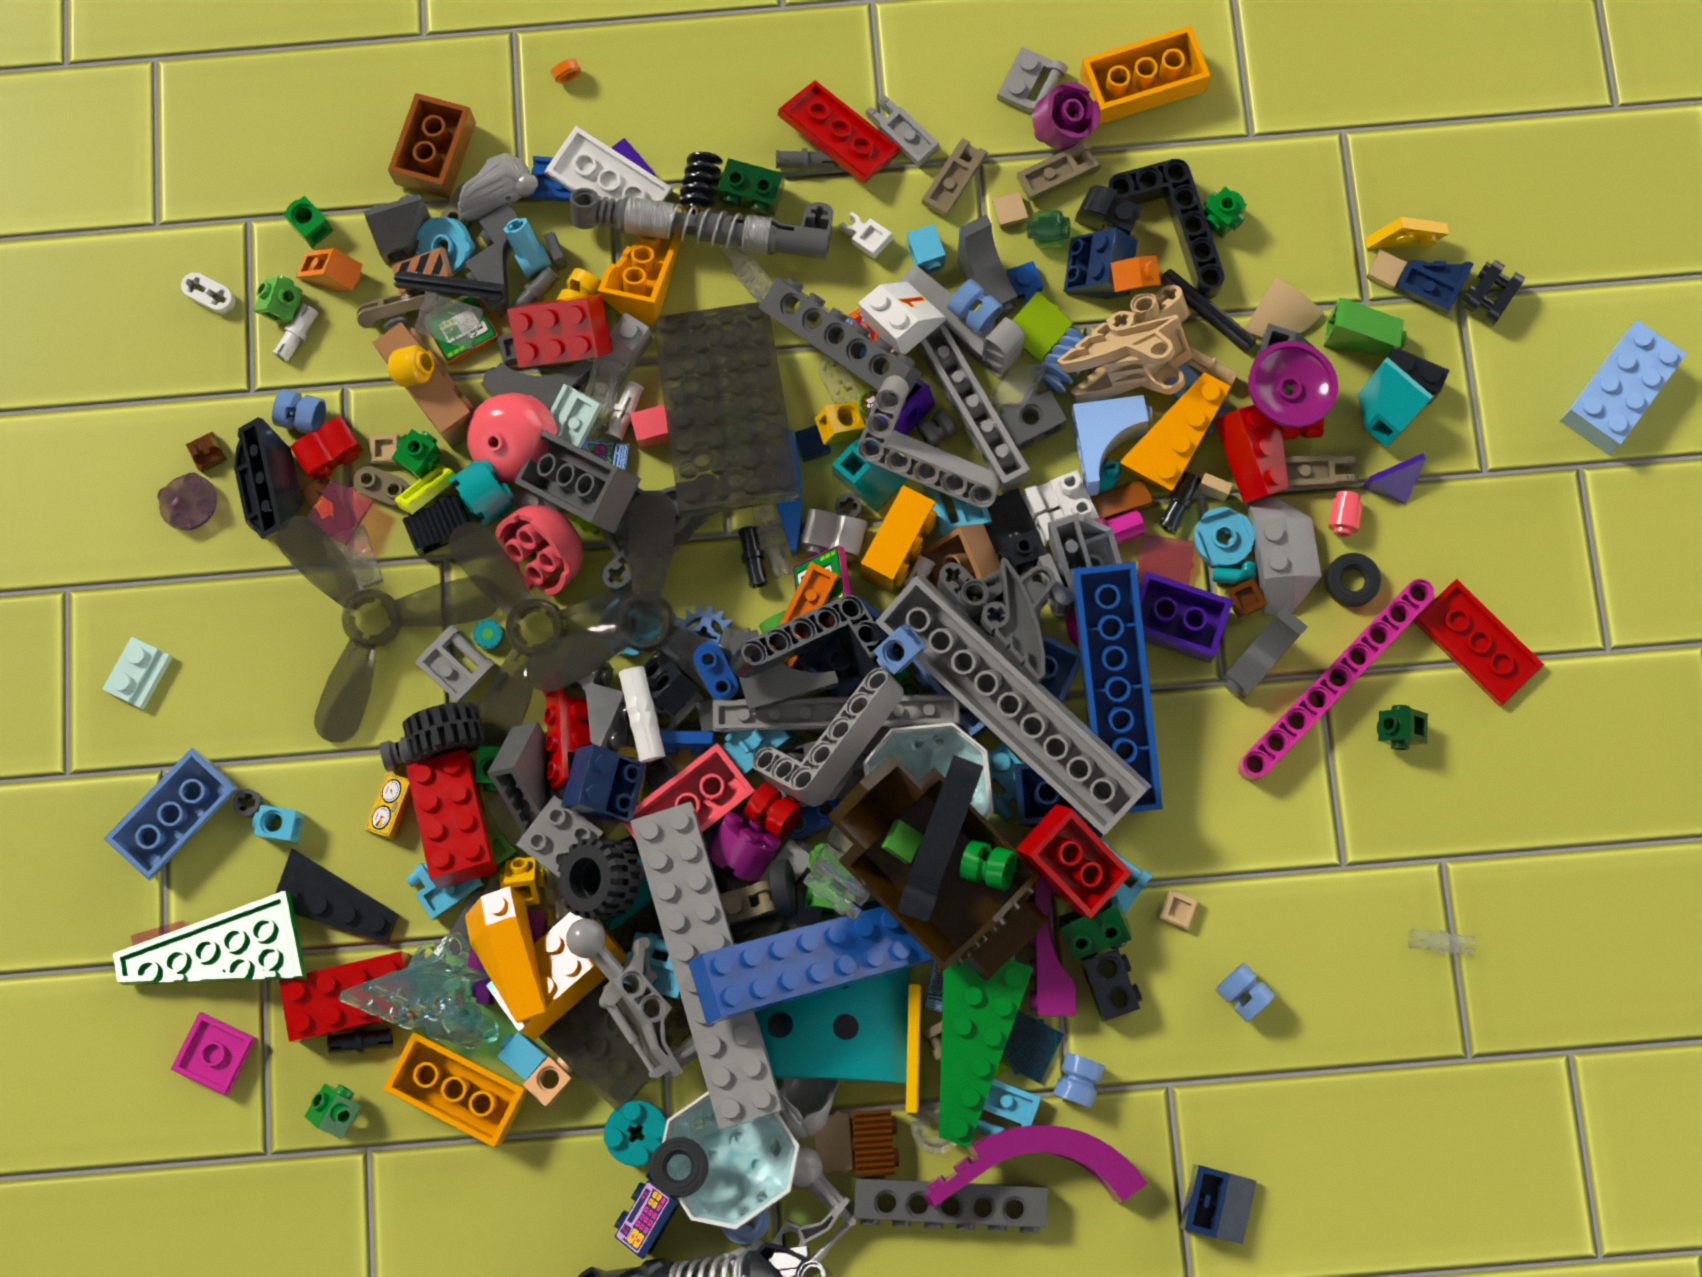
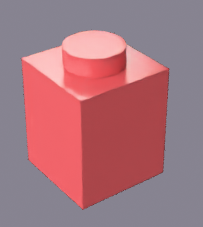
M664 404L630 413L640 449L674 441L672 431L677 430L673 413L667 414Z

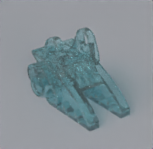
M457 932L446 935L439 944L436 942L422 944L418 947L407 967L343 990L339 997L341 1002L355 1008L361 1006L360 1010L374 1016L379 1015V1018L393 1024L398 1023V1026L413 1030L424 1026L426 1035L434 1041L445 1039L464 1048L475 1049L495 1042L499 1036V1027L495 1019L481 1013L478 1005L471 1002L472 984L487 979L489 976L487 972L467 967L470 945L467 938ZM452 939L457 940L460 944L461 951L458 956L454 955L449 949ZM426 949H432L433 953L425 958ZM409 1011L414 1012L418 1019L413 1020V1015Z

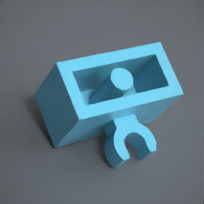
M790 730L730 732L725 737L727 742L721 748L743 776H750L756 771L752 766V759L760 749L772 747L780 751L796 737Z

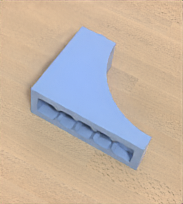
M1144 395L1073 404L1072 424L1083 482L1089 496L1098 495L1099 471L1107 456L1122 443L1147 434L1148 424L1152 423L1153 417L1151 406H1146Z

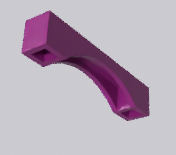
M1040 876L1033 884V887L1036 889L1033 892V897L1029 898L1049 917V904L1053 889ZM1047 922L1028 941L1029 947H1034V959H1029V966L1033 967L1030 978H1035V991H1030V1010H1036V1017L1076 1016L1075 983L1064 971L1055 954L1050 938L1049 922Z

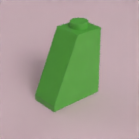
M1339 298L1327 319L1324 346L1388 356L1394 346L1404 348L1407 331H1403L1404 320L1347 299Z

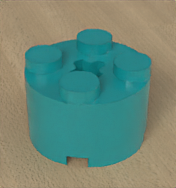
M476 460L448 480L451 487L456 484L458 485L456 489L459 492L456 494L474 519H483L480 522L482 528L487 527L512 509V502L514 501V495L505 483L499 485L493 477L496 471L488 460L482 462Z
M630 1101L617 1107L609 1116L604 1130V1142L610 1154L617 1161L625 1165L642 1166L649 1164L654 1151L662 1143L668 1119L666 1113L659 1106L648 1101ZM642 1125L644 1127L642 1129V1134L645 1135L644 1139L633 1140L634 1133L631 1131L632 1128Z

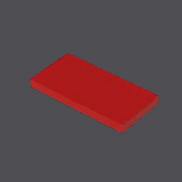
M816 80L781 106L777 113V116L862 184H865L896 158L901 150L898 145Z
M1458 579L1453 581L1413 620L1499 707L1505 704L1545 665Z

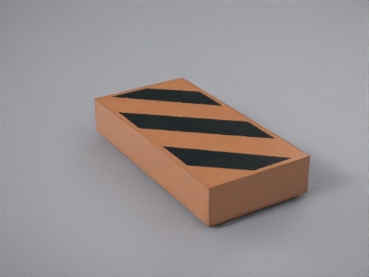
M437 248L391 265L394 274L398 271L445 277L453 276L445 248ZM398 288L399 293L412 291L409 289Z

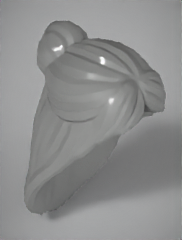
M503 153L486 160V164L480 172L463 185L459 195L460 200L457 203L459 216L471 223L480 224L479 220L506 203H509L511 206L521 196L528 197L532 195L538 186V179L530 174L527 165L523 161L512 156V154Z
M781 1079L779 1094L784 1111L779 1114L796 1141L807 1136H814L822 1130L828 1121L827 1116L841 1081Z

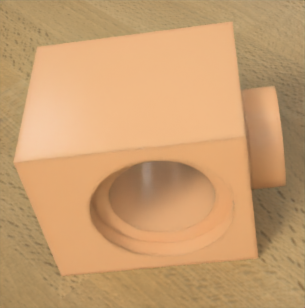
M549 1056L526 1080L523 1086L545 1107H550L576 1078L570 1073L573 1067L561 1056L557 1060ZM550 1070L556 1071L559 1076V1082L554 1088H548L544 1082V1077Z

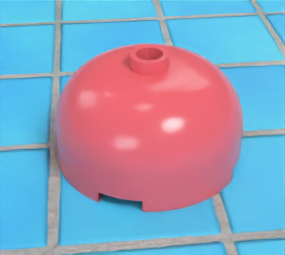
M512 392L500 394L484 401L472 414L467 427V446L473 461L480 460L482 462L488 460L496 471L493 477L497 481L515 483L520 469L528 462L531 456L534 463L538 464L540 458L548 454L547 441L544 439L540 440L542 429L555 435V433H558L557 426L548 408L537 398L531 395L527 396Z
M542 505L525 506L502 520L496 528L495 539L499 540L503 552L499 555L501 562L510 575L529 591H531L534 585L540 591L545 592L546 596H551L562 590L578 575L583 562V546L580 536L573 524L555 509ZM535 552L537 557L524 568L526 578L522 574L518 563ZM564 566V569L559 577L552 581L545 582L548 578H550L553 574H555Z

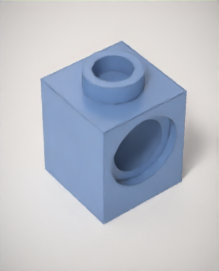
M906 624L898 627L873 652L878 656L876 659L878 664L886 672L891 671L894 675L902 672L928 646L910 625ZM895 643H899L904 648V657L902 659H898L893 653Z

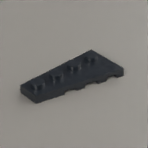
M291 848L275 894L286 891L291 895L295 915L389 944L399 916L398 913Z

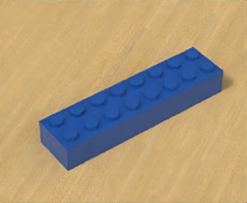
M1136 562L1070 569L1088 728L1151 785L1127 813L1163 809Z
M881 906L705 952L688 962L706 1023L710 1025L928 964L934 959Z

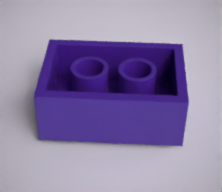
M1146 571L1139 586L1144 642L1210 664L1216 655L1233 600Z

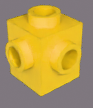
M532 857L506 860L505 871L500 874V887L504 889L510 886L524 897L526 905L540 904L541 887L546 886L544 868L539 869L538 862Z

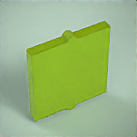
M1038 291L1012 319L1024 333L1022 348L1030 353L1038 362L1041 361L1073 324L1072 321L1058 310L1057 304L1053 305Z

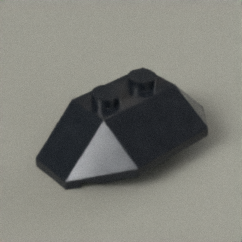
M257 417L238 428L237 437L239 441L236 447L234 470L245 522L261 539H268L288 527L303 502L291 448L263 418Z

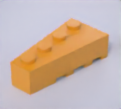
M1204 372L1119 462L1120 468L1171 495L1229 393L1231 386Z

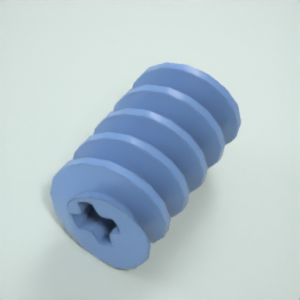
M1069 328L1066 331V336L1060 338L1059 345L1053 347L1052 354H1048L1045 357V363H1041L1038 366V372L1032 374L1035 381L1047 390L1064 394L1066 389L1061 383L1071 385L1073 380L1069 373H1064L1060 370L1056 360L1070 349L1075 348L1074 346L1084 339L1085 336L1078 330ZM1080 371L1071 372L1070 374L1078 376Z

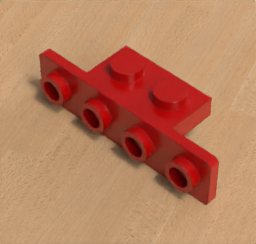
M557 669L544 681L542 688L543 696L546 697L544 722L547 724V738L545 749L548 751L549 756L546 774L550 780V790L558 791L569 780L568 758H574L576 748L592 745L590 741L587 700L564 696V679L561 676L563 670Z

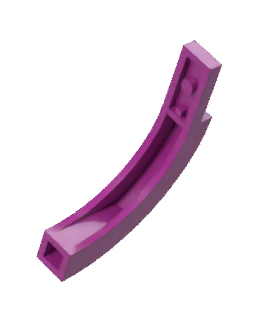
M1026 1125L994 1132L967 1146L974 1158L970 1159L969 1156L963 1158L953 1166L955 1171L946 1178L940 1175L926 1185L929 1190L923 1193L922 1196L929 1206H937L997 1163L1028 1153L1052 1154L1076 1163L1093 1175L1103 1185L1113 1201L1124 1202L1148 1183L1127 1158L1096 1137L1067 1127Z

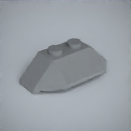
M1277 497L1260 498L1246 503L1248 519L1254 530L1255 539L1252 547L1257 566L1258 586L1267 603L1266 607L1262 608L1263 616L1277 615L1283 607L1293 613L1321 578L1312 518Z
M1077 512L1048 522L1049 544L1054 560H1058L1063 572L1061 581L1064 587H1068L1072 592L1070 569L1122 563L1111 527ZM1073 597V601H1072L1071 604H1070V608H1071V610H1072V612H1073V614H1074V617H1075V619H1076L1075 606H1074V597Z

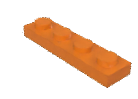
M810 562L779 625L825 605L839 578L838 574ZM799 655L782 663L793 668Z

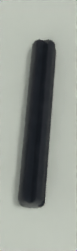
M1168 269L1162 275L1160 282L1164 286H1179L1182 289L1186 304L1241 350L1248 352L1255 345L1256 338L1174 270Z
M398 271L394 274V286L401 289L502 301L506 296V287L500 283Z

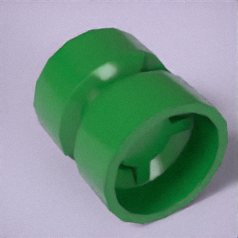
M971 840L966 846L961 860V879L977 884L985 881L988 887L1006 891L1014 878L1017 854L1015 851L996 847L992 850L990 844Z

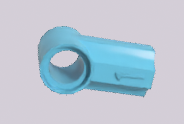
M515 218L508 222L503 230L516 253L514 256L526 279L544 270L546 266H552L542 244L538 243L526 218Z

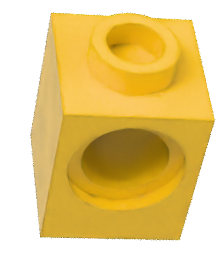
M856 401L825 406L814 418L824 445L854 440L865 427L864 415L859 410Z

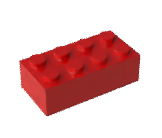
M466 749L407 765L406 770L428 874L435 886L440 890L499 872L480 787L475 783L476 769L474 761Z
M402 951L306 973L307 979L278 980L289 1042H304L330 1034L334 1035L420 1015L410 955Z

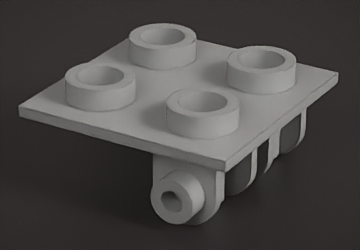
M554 795L517 842L516 846L560 878L558 867L563 864L562 857L564 853H569V847L572 844H578V841L582 839H599L603 831L579 813L561 807L562 801Z

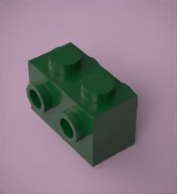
M728 158L718 187L719 199L731 208H739L740 206L750 209L757 215L766 216L769 214L775 216L785 186L784 174Z
M1117 896L1109 898L1092 919L1074 911L1059 916V930L1073 961L1080 958L1082 960L1093 958L1099 951L1108 948L1118 949L1132 940L1131 927Z

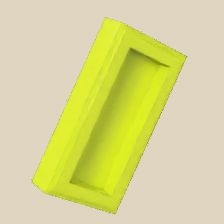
M438 464L433 471H429L396 497L395 502L399 508L413 515L450 485L448 480L455 475L454 471Z

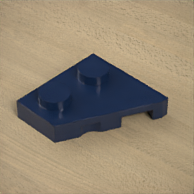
M1409 260L1394 289L1442 313L1448 314L1474 263L1447 264V261L1427 263L1425 261Z

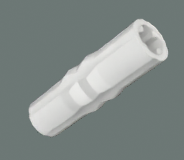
M644 666L624 669L619 672V677L639 761L642 763L665 757V752Z

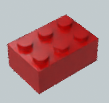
M601 293L523 304L507 309L518 368L598 358L612 352Z
M1058 804L1048 812L1015 849L1075 913L1090 919L1132 873L1071 808Z

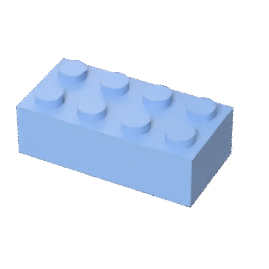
M1636 320L1621 336L1560 419V422L1610 455L1622 444L1687 353Z

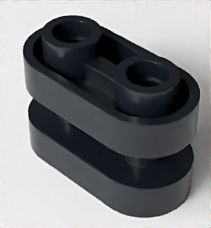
M1496 259L1493 264L1488 261L1485 263L1477 275L1482 280L1477 287L1471 284L1462 298L1466 302L1463 308L1474 313L1478 306L1486 310L1488 313L1484 320L1493 326L1526 278L1517 272L1514 273L1511 279L1501 274L1506 265ZM1493 284L1503 288L1495 302L1486 297Z

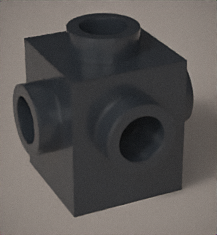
M1037 529L1023 534L1015 532L1005 537L998 552V560L1001 563V559L1006 558L1017 574L1022 576L1037 565L1039 557L1048 553Z

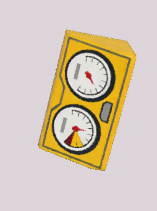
M386 773L365 827L366 831L394 840L411 797L409 779Z

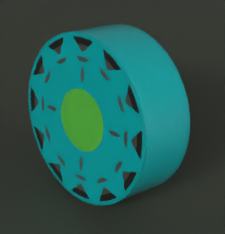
M485 619L478 622L474 627L473 639L481 649L494 650L502 644L504 631L496 621Z

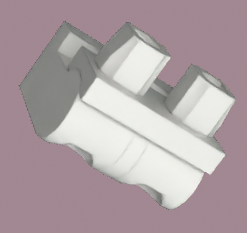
M1078 470L1052 479L1046 484L1037 487L1034 485L1024 489L1022 498L1032 520L1035 521L1034 524L1045 548L1050 546L1048 522L1076 512L1093 520L1099 519Z

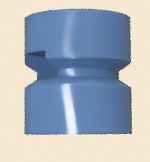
M969 279L952 296L947 309L959 319L966 318V325L977 335H981L998 318L1003 305L991 295L984 296V289L973 279ZM980 304L981 306H980V307L976 310V312L974 313L973 311H974V310L978 307V305Z
M282 389L277 394L273 404L272 423L274 426L291 430L296 427L298 432L309 434L323 425L326 415V402L322 398L305 395L302 398L301 393Z
M1243 962L1217 986L1215 991L1227 1003L1233 1002L1235 1004V1012L1247 1023L1275 997V994L1264 982L1257 983L1255 981L1256 974ZM1247 990L1250 994V997L1244 995L1243 993Z
M1067 1052L1061 1068L1065 1075L1058 1078L1053 1095L1092 1109L1097 1094L1093 1086L1100 1083L1105 1065Z

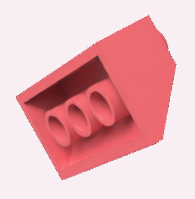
M717 743L636 805L632 820L691 802L695 808L703 833L724 817L727 812H730L751 796L755 790ZM623 823L635 839L631 823Z

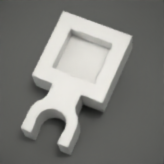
M852 211L849 217L850 221L854 222V224L851 226L843 222L839 224L843 233L853 236L851 238L852 244L873 259L893 240L890 231L871 218L863 224L859 216Z

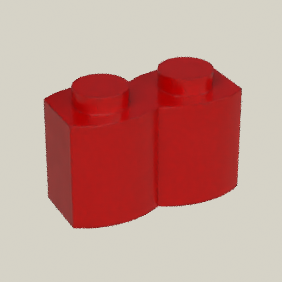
M341 416L331 419L316 431L301 437L290 446L312 481L321 480L326 476L330 477L338 465L353 463L363 451L348 424Z

